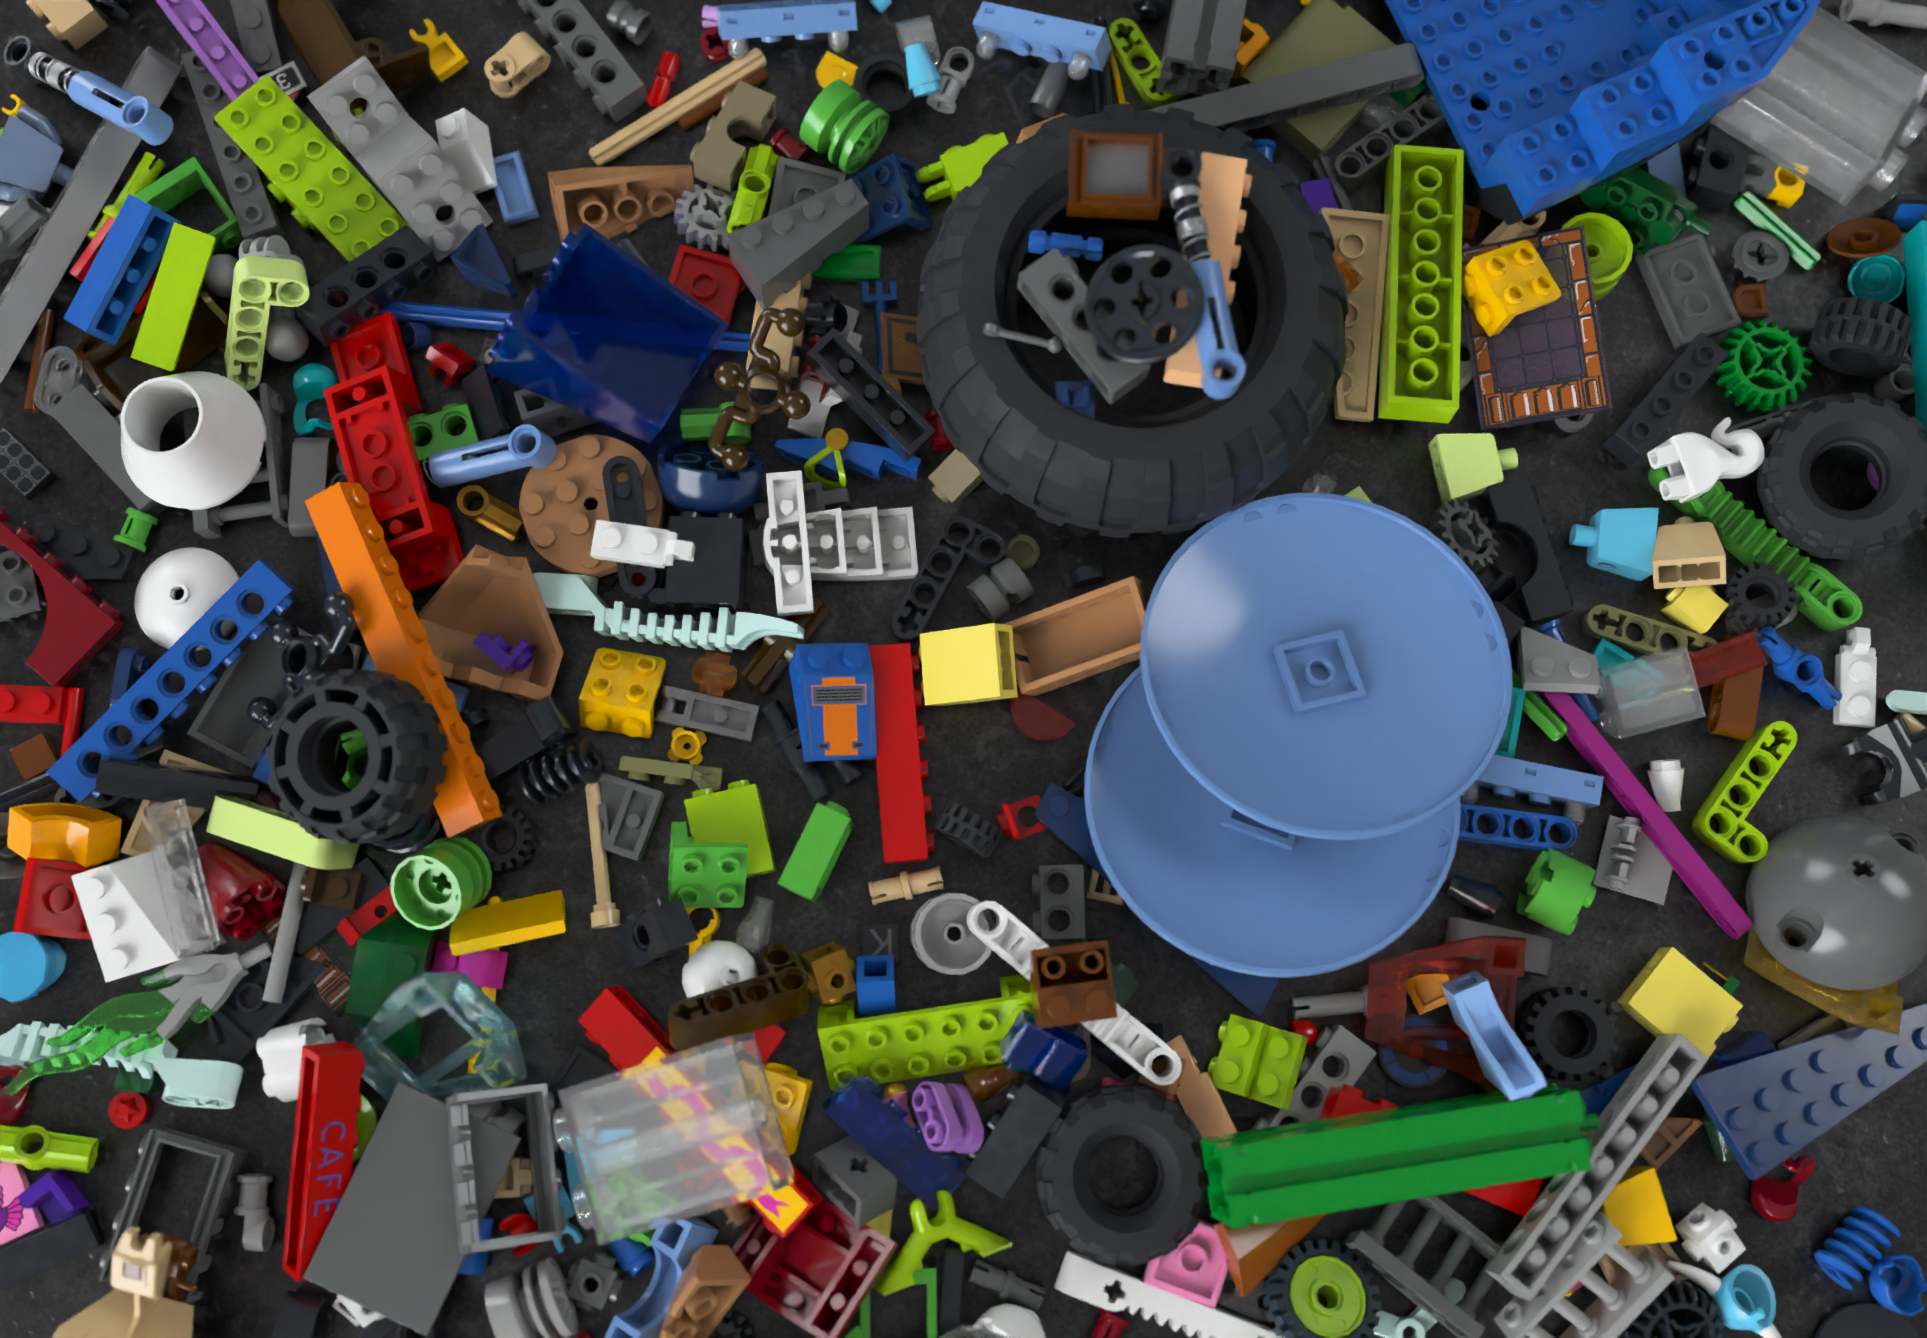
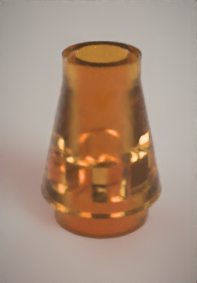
M1013 1061L969 1068V1073L962 1075L963 1085L968 1088L974 1103L978 1101L986 1102L1008 1085L1015 1082L1016 1079L1019 1080V1074Z

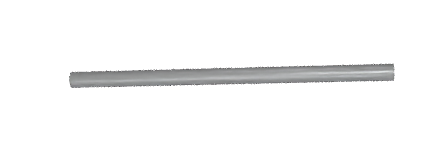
M347 643L353 653V669H357L362 647ZM339 737L338 742H337V745H336L335 763H336V760H337V755H338L339 746H340V742H341V738H340V737ZM297 862L293 863L262 1001L282 1003L304 906V893L301 892V881L304 873L310 870L309 866Z

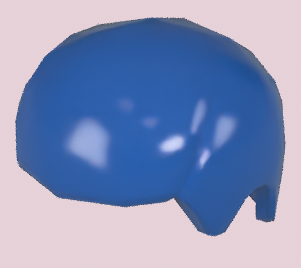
M1890 1252L1874 1263L1873 1269L1870 1271L1869 1289L1880 1305L1907 1316H1913L1924 1310L1925 1306L1921 1303L1920 1297L1927 1290V1282L1922 1276L1921 1266L1912 1256Z

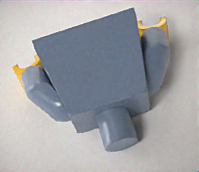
M12 94L10 97L16 101V107L13 110H7L5 107H2V111L9 115V118L0 136V199L8 202L17 201L23 194L36 199L40 193L47 194L52 182L64 187L74 170L60 163L65 149L61 147V136L48 118L30 107L18 96Z

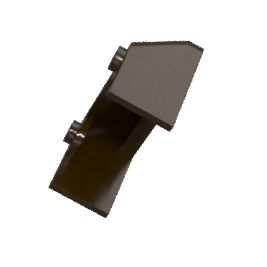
M331 0L278 1L279 17L319 87L363 55L369 60L393 94L431 81L430 52L427 44L394 55L388 44L381 39L371 37L355 42ZM354 99L350 104V110L367 105L366 99Z

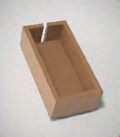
M1131 576L1005 623L1006 625H1012L1014 656L1023 660L1029 659V663L1020 660L1015 661L1016 678L1021 693L1037 696L1140 659L1141 632L1144 615L1150 599L1145 581Z

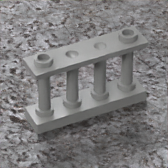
M1598 1210L1532 1301L1515 1296L1494 1318V1321L1507 1338H1524L1525 1336L1529 1338H1554L1537 1325L1553 1308L1572 1323L1559 1338H1617L1675 1277L1646 1248L1636 1258L1618 1244L1617 1241L1623 1235ZM1605 1253L1625 1268L1611 1285L1607 1284L1590 1270ZM1578 1281L1582 1282L1599 1296L1584 1312L1564 1298Z

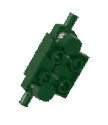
M1638 167L1619 178L1581 193V199L1591 208L1590 213L1606 214L1619 221L1630 235L1633 251L1643 256L1647 254L1654 242L1661 245L1669 244L1687 229L1706 239L1714 225L1696 217L1698 205L1682 197L1685 192Z

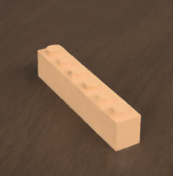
M1202 152L1200 157L1202 160V170L1199 177L1201 197L1198 202L1203 204L1200 212L1201 216L1206 219L1210 238L1207 241L1209 251L1213 252L1210 259H1215L1220 263L1228 305H1231L1235 282L1229 281L1230 269H1237L1241 246L1234 245L1236 233L1243 232L1246 219V210L1240 209L1242 197L1248 198L1252 175L1245 174L1248 159ZM1183 289L1177 292L1175 307H1187L1186 291ZM1173 326L1171 329L1170 341L1174 338L1175 328ZM1195 334L1180 351L1167 358L1163 382L1203 388L1201 385L1202 368ZM1222 368L1213 371L1216 377L1220 378Z

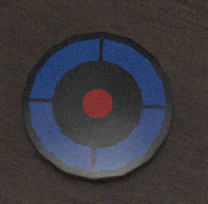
M1406 1014L1396 1017L1383 1027L1377 1038L1376 1055L1383 1072L1390 1080L1400 1086L1419 1089L1433 1085L1444 1076L1450 1065L1452 1049L1448 1035L1439 1023L1427 1016Z

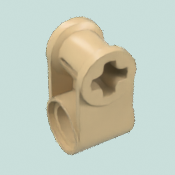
M523 31L517 33L485 63V74L490 80L491 90L499 98L507 99L514 97L528 83L540 76L548 68L551 56L529 34Z

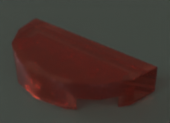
M1018 687V697L1011 698V714L1016 727L1029 738L1037 741L1056 740L1066 736L1076 726L1075 722L1033 696L1022 694Z

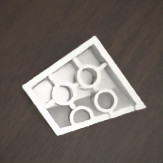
M160 848L71 876L106 982L175 962L229 942L225 935L218 930V940H215L212 922L207 917L209 915L202 904L198 905L185 887L186 883Z

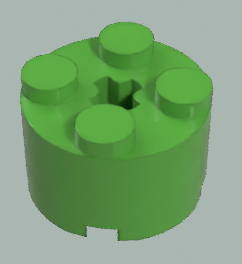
M1548 848V852L1543 851L1540 853L1526 876L1524 882L1528 884L1527 895L1519 894L1516 907L1517 913L1554 931L1570 935L1577 925V915L1581 907L1588 908L1595 897L1597 889L1591 886L1595 870L1589 865L1552 848Z

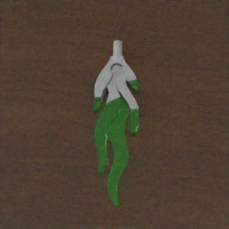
M266 941L242 955L235 952L227 955L201 954L189 956L172 963L155 974L143 977L140 983L146 987L162 986L178 979L181 980L167 988L126 994L102 1003L63 1035L49 1038L46 1044L53 1048L70 1046L89 1035L98 1027L104 1026L96 1036L77 1049L33 1062L18 1073L6 1088L5 1093L12 1096L27 1082L41 1075L75 1072L86 1069L100 1060L116 1045L138 1034L151 1032L142 1038L124 1045L119 1050L122 1056L129 1057L162 1044L172 1037L190 1016L196 1023L203 1022L224 1004L238 982L249 974L247 968L273 955L272 947Z

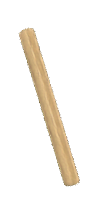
M758 48L750 50L589 150V154L593 162L598 167H602L739 80L766 66L767 61L764 54Z

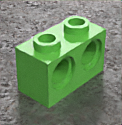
M452 403L444 406L440 412L431 415L417 414L408 419L420 464H423L424 459L429 462V457L433 453L480 441L470 407L467 403L463 405L461 403ZM466 424V429L462 434L452 436V431L457 425ZM428 434L432 435L429 444L422 447L418 446L421 437Z

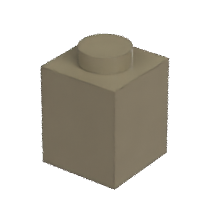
M956 449L928 477L934 483L932 487L933 492L945 503L949 500L952 503H961L983 481L981 472L967 459L963 452L961 453Z

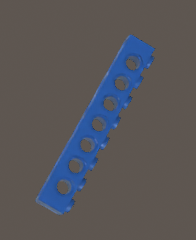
M258 560L46 773L79 802H83L91 797L95 800L100 798L103 794L94 793L98 770L90 763L91 754L98 752L101 755L106 754L139 759L135 753L144 744L148 747L153 745L165 733V730L161 727L171 717L176 721L191 707L187 700L196 691L201 694L207 691L218 679L213 674L223 664L227 668L233 665L244 653L239 648L249 638L253 642L260 638L270 627L266 621L275 612L280 616L293 605L296 600L292 595L298 589L267 560ZM252 593L259 594L264 601V607L258 614L251 612L247 607V599ZM226 619L232 620L238 628V633L232 640L225 638L221 633V625ZM200 645L207 647L211 652V661L207 666L199 664L195 659V651ZM173 672H177L184 677L185 686L181 692L173 690L169 685V677ZM147 698L154 700L158 705L159 711L155 718L148 717L143 711V703ZM120 725L128 727L132 733V740L129 744H124L117 738L116 731Z

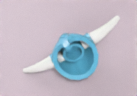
M1671 1260L1666 1262L1667 1268L1688 1277L1707 1291V1294L1712 1297V1302L1718 1309L1717 1314L1723 1321L1722 1326L1732 1330H1752L1763 1338H1782L1772 1323L1776 1311L1774 1289L1769 1278L1758 1267L1752 1264H1742L1728 1272L1721 1279L1688 1264Z

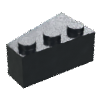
M1034 1061L1022 1081L1020 1082L1016 1079L1007 1092L1005 1099L1008 1100V1103L1001 1112L996 1109L986 1124L985 1129L989 1133L979 1150L973 1154L966 1155L965 1158L970 1163L965 1174L1003 1199L1062 1111L1071 1085Z

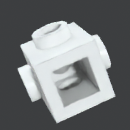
M1703 1202L1675 1226L1684 1240L1681 1246L1692 1259L1697 1262L1700 1260L1718 1274L1746 1250L1734 1231L1737 1226L1732 1218L1723 1210L1719 1209L1716 1212Z

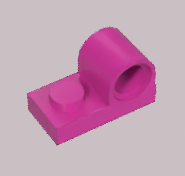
M438 941L430 977L502 989L509 952L487 949L452 956L450 943Z

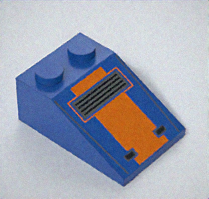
M868 643L797 644L788 667L804 761L875 759L877 750L874 676Z

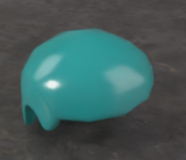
M1888 254L1861 258L1854 263L1849 273V291L1853 297L1869 298L1889 304L1902 293L1905 281L1904 267L1901 266L1900 261L1896 257Z

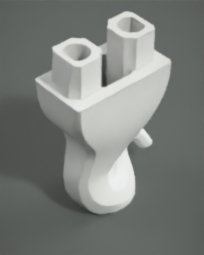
M1726 417L1713 429L1711 439L1699 433L1686 432L1674 435L1661 445L1655 447L1647 453L1651 467L1658 469L1667 466L1671 477L1659 483V490L1663 500L1679 499L1680 503L1696 499L1709 491L1718 479L1741 478L1749 475L1763 463L1765 458L1764 446L1760 437L1751 429H1741L1725 433V430L1731 424L1730 417Z

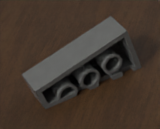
M849 179L727 235L731 262L763 311L772 306L773 300L781 293L785 292L787 294L795 288L797 281L809 271L814 273L823 266L822 261L832 253L837 255L869 230V203L854 181Z

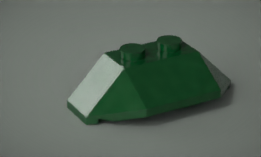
M399 911L358 938L345 1013L378 1053L418 1058L431 983L430 976L440 929L427 930L416 927L404 919Z

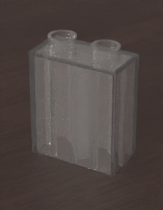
M1817 6L1813 16L1765 80L1736 103L1722 109L1709 122L1846 206L1866 184L1879 192L1883 191L1906 163L1909 155L1895 146L1899 145L1903 149L1908 147L1927 124V109L1919 105L1927 91V72Z
M754 1032L725 1037L558 1091L562 1107L556 1109L554 1113L553 1125L555 1135L564 1152L568 1154L575 1153L582 1183L577 1184L574 1188V1208L581 1225L587 1230L594 1228L598 1245L763 1196L796 1182Z

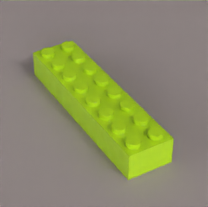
M1394 144L1385 165L1384 214H1390L1381 318L1378 418L1449 424L1459 409L1464 150Z

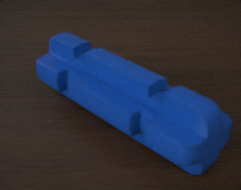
M1032 230L1029 236L1028 250L1031 253L1043 254L1044 251H1051L1056 247L1063 257L1068 255L1070 258L1079 259L1081 255L1085 256V260L1100 261L1104 244L1103 240L1088 237V241H1084L1082 236L1052 232V236H1047L1046 231Z

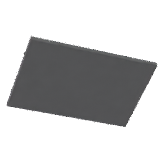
M398 1082L303 1278L328 1289L331 1293L334 1292L396 1321L399 1325H404L428 1336L467 1254H459L446 1103L430 1096L427 1092L423 1093ZM468 1113L479 1230L522 1138L497 1127L494 1123H488Z

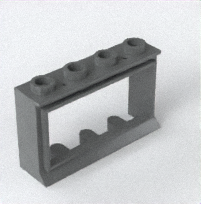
M547 1083L460 1093L447 1097L446 1107L459 1254L561 1239L562 1230L565 1229L566 1217L563 1207H559L558 1191L562 1187V1177L559 1168H555L554 1153L558 1149V1138L556 1131L551 1128L550 1114H553L554 1098L552 1093L548 1092ZM524 1098L537 1232L479 1241L478 1209L475 1196L474 1167L470 1140L471 1130L467 1105Z
M168 1127L150 1129L149 1133L140 1142L138 1154L141 1157L137 1168L127 1180L125 1191L128 1195L124 1207L115 1216L113 1222L115 1233L111 1245L102 1254L100 1268L103 1269L99 1280L111 1282L113 1251L123 1237L124 1232L131 1226L137 1227L165 1144L217 1158L189 1240L193 1242V1246L199 1249L197 1260L192 1269L188 1271L186 1280L195 1284L198 1274L207 1271L212 1261V1256L205 1254L212 1235L220 1233L224 1225V1219L218 1217L223 1199L232 1196L236 1189L237 1182L230 1180L236 1160L247 1158L249 1151ZM184 1290L182 1303L190 1304L200 1300L202 1292Z

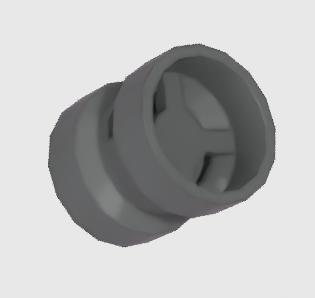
M616 0L611 6L606 19L608 30L616 34H626L627 40L637 45L646 39L653 23L652 14L643 9H634L632 3L626 0Z

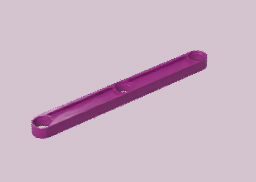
M1535 691L1569 726V730L1565 734L1595 773L1598 776L1604 777L1603 783L1628 814L1640 820L1639 826L1642 827V831L1720 928L1733 939H1739L1750 930L1752 922L1747 914L1569 694L1566 692Z

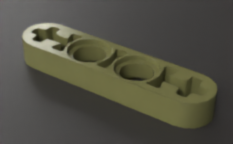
M1600 604L1594 606L1582 618L1583 629L1592 638L1598 640L1605 638L1617 646L1693 670L1704 671L1716 666L1722 658L1721 646L1711 637L1609 605ZM1602 614L1603 621L1606 623L1615 624L1619 619H1621V622L1617 628L1606 625L1598 629V622L1594 621L1593 618ZM1629 623H1635L1642 628L1643 637L1641 641L1636 642L1628 638L1626 627ZM1663 634H1670L1676 639L1677 648L1674 652H1667L1661 647L1660 639ZM1703 646L1705 647V653L1710 655V658L1704 661H1700L1701 655L1692 651L1685 653L1683 657L1686 648L1697 650Z

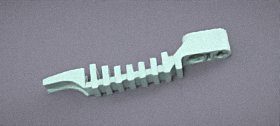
M533 573L548 614L595 616L594 631L603 636L612 637L613 635L620 640H629L630 637L637 642H646L648 639L654 644H663L665 641L671 646H681L682 643L688 648H698V645H700L705 650L714 651L715 647L723 652L731 653L732 649L746 650L757 639L769 635L804 639L805 630L796 623L755 613L736 612V614H731L728 607H719L718 619H713L708 612H701L700 621H694L692 615H683L682 621H677L674 615H665V619H660L657 613L643 615L640 609L626 608L624 603L620 601H614L613 609L609 608L597 593L598 578L579 574Z
M32 1021L31 1025L17 1024L7 1033L0 1035V1065H19L26 1068L29 1063L34 1072L43 1073L48 1058L54 1067L63 1068L67 1055L73 1065H82L85 1055L90 1060L91 1065H101L102 1058L104 1057L109 1067H118L121 1062L126 1071L135 1072L137 1069L144 1079H151L153 1072L157 1071L166 1084L162 1099L167 1103L177 1106L216 1109L233 1108L244 1072L241 1066L230 1062L176 1059L178 1049L169 1040L166 1041L157 1037L155 1041L149 1034H139L138 1038H136L131 1032L121 1031L119 1036L113 1030L103 1029L101 1034L95 1028L86 1027L83 1032L78 1026L68 1025L66 1030L60 1024L50 1023L48 1028L42 1022Z

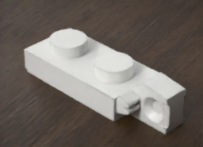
M596 520L590 556L600 560L665 568V566H673L674 559L693 562L696 547L693 542L677 540L678 533L667 529Z
M1854 627L1847 630L1846 645L1840 646L1839 654L1835 655L1834 687L1842 693V699L1840 701L1834 699L1837 703L1833 709L1834 725L1863 728L1875 727L1877 657L1875 656V648H1870V628Z

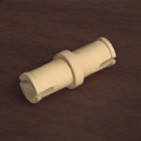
M940 866L908 874V871H902L900 876L868 883L870 895L873 897V905L903 897L907 901L913 899V895L945 889Z

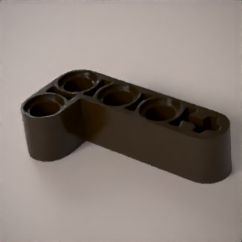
M785 943L770 944L762 952L761 976L673 1003L668 1010L669 1040L672 1047L679 1051H691L805 1014L809 1008V976L794 949Z

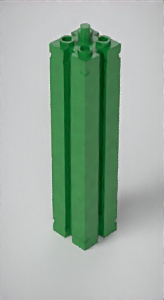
M1546 1084V1087L1536 1090L1535 1094L1527 1099L1510 1101L1501 1091L1224 1134L1222 1137L1200 1138L1204 1167L1208 1171L1210 1182L1207 1188L1211 1216L1219 1221H1224L1225 1225L1235 1229L1247 1227L1252 1223L1259 1225L1567 1174L1569 1171L1591 1170L1592 1144L1587 1135H1581V1131L1599 1129L1600 1120L1597 1114L1586 1115V1106L1578 1090L1559 1089L1558 1086Z

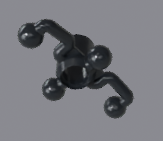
M341 591L333 592L326 597L323 604L326 615L333 620L340 621L334 637L326 632L317 633L314 637L299 636L296 624L287 619L277 620L271 625L269 630L270 640L274 645L284 648L281 658L282 667L286 673L283 679V688L288 697L298 688H304L306 683L311 682V678L320 674L336 672L340 669H353V653L347 643L355 629V617L352 613L354 610L353 599L348 594ZM261 696L251 700L246 711L248 718L253 723L262 725L265 730L269 731L274 717L278 716V713H284L285 708L282 706L277 711L276 704L270 698Z

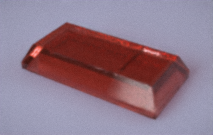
M1753 631L1681 657L1695 690L1767 665V661Z

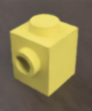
M1711 585L1671 588L1667 592L1665 598L1668 602L1661 611L1682 629L1703 634L1710 629L1729 604L1716 594V590Z

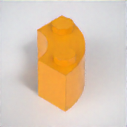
M34 803L9 808L7 847L26 860L28 857L60 859L75 862L84 867L98 866L102 862L119 858L122 819L100 809L76 804Z

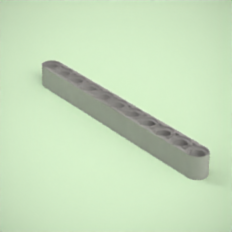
M147 46L135 63L122 88L136 96L145 97L160 108L180 73L181 66L151 46ZM105 118L102 120L47 216L48 220L40 227L0 296V383L9 371L141 141V138Z

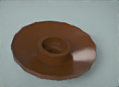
M1858 218L1836 225L1829 231L1826 242L1829 249L1838 255L1856 259L1883 255L1896 248L1900 244L1902 232L1897 225L1887 220Z

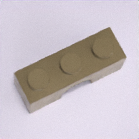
M739 80L732 92L728 91L725 94L718 116H713L710 119L702 142H696L691 151L690 161L693 162L694 177L731 193L740 179L746 163V147L735 143L733 140L738 137H750L762 142L776 118V96Z

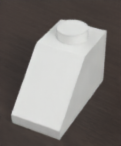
M465 108L435 120L439 147L473 194L477 195L496 187L497 180L488 125Z

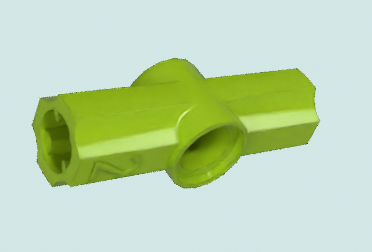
M759 144L756 147H750L727 225V232L730 234L762 219L777 159L779 158V155L770 146Z
M0 1125V1161L23 1164L30 1170L53 1168L89 1173L94 1167L99 1146L97 1138L47 1132L43 1127L37 1125L25 1128ZM36 1142L44 1143L38 1152L33 1154L26 1153L27 1148L31 1144Z

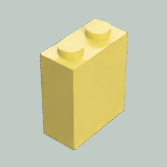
M992 623L919 634L920 646L918 653L922 662L923 675L921 691L924 696L925 705L949 706L1018 697L1012 625Z
M1674 947L1659 948L1617 1001L1627 1014L1656 1038L1659 1034L1679 1033L1708 1058L1716 1049L1714 1042L1722 1032L1726 1033L1733 1028L1739 1018L1736 1014L1743 1007L1740 1002Z

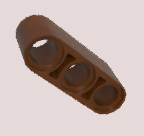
M1726 634L1720 643L1722 658L1715 668L1707 728L1708 732L1747 741L1755 729L1766 653L1751 638Z

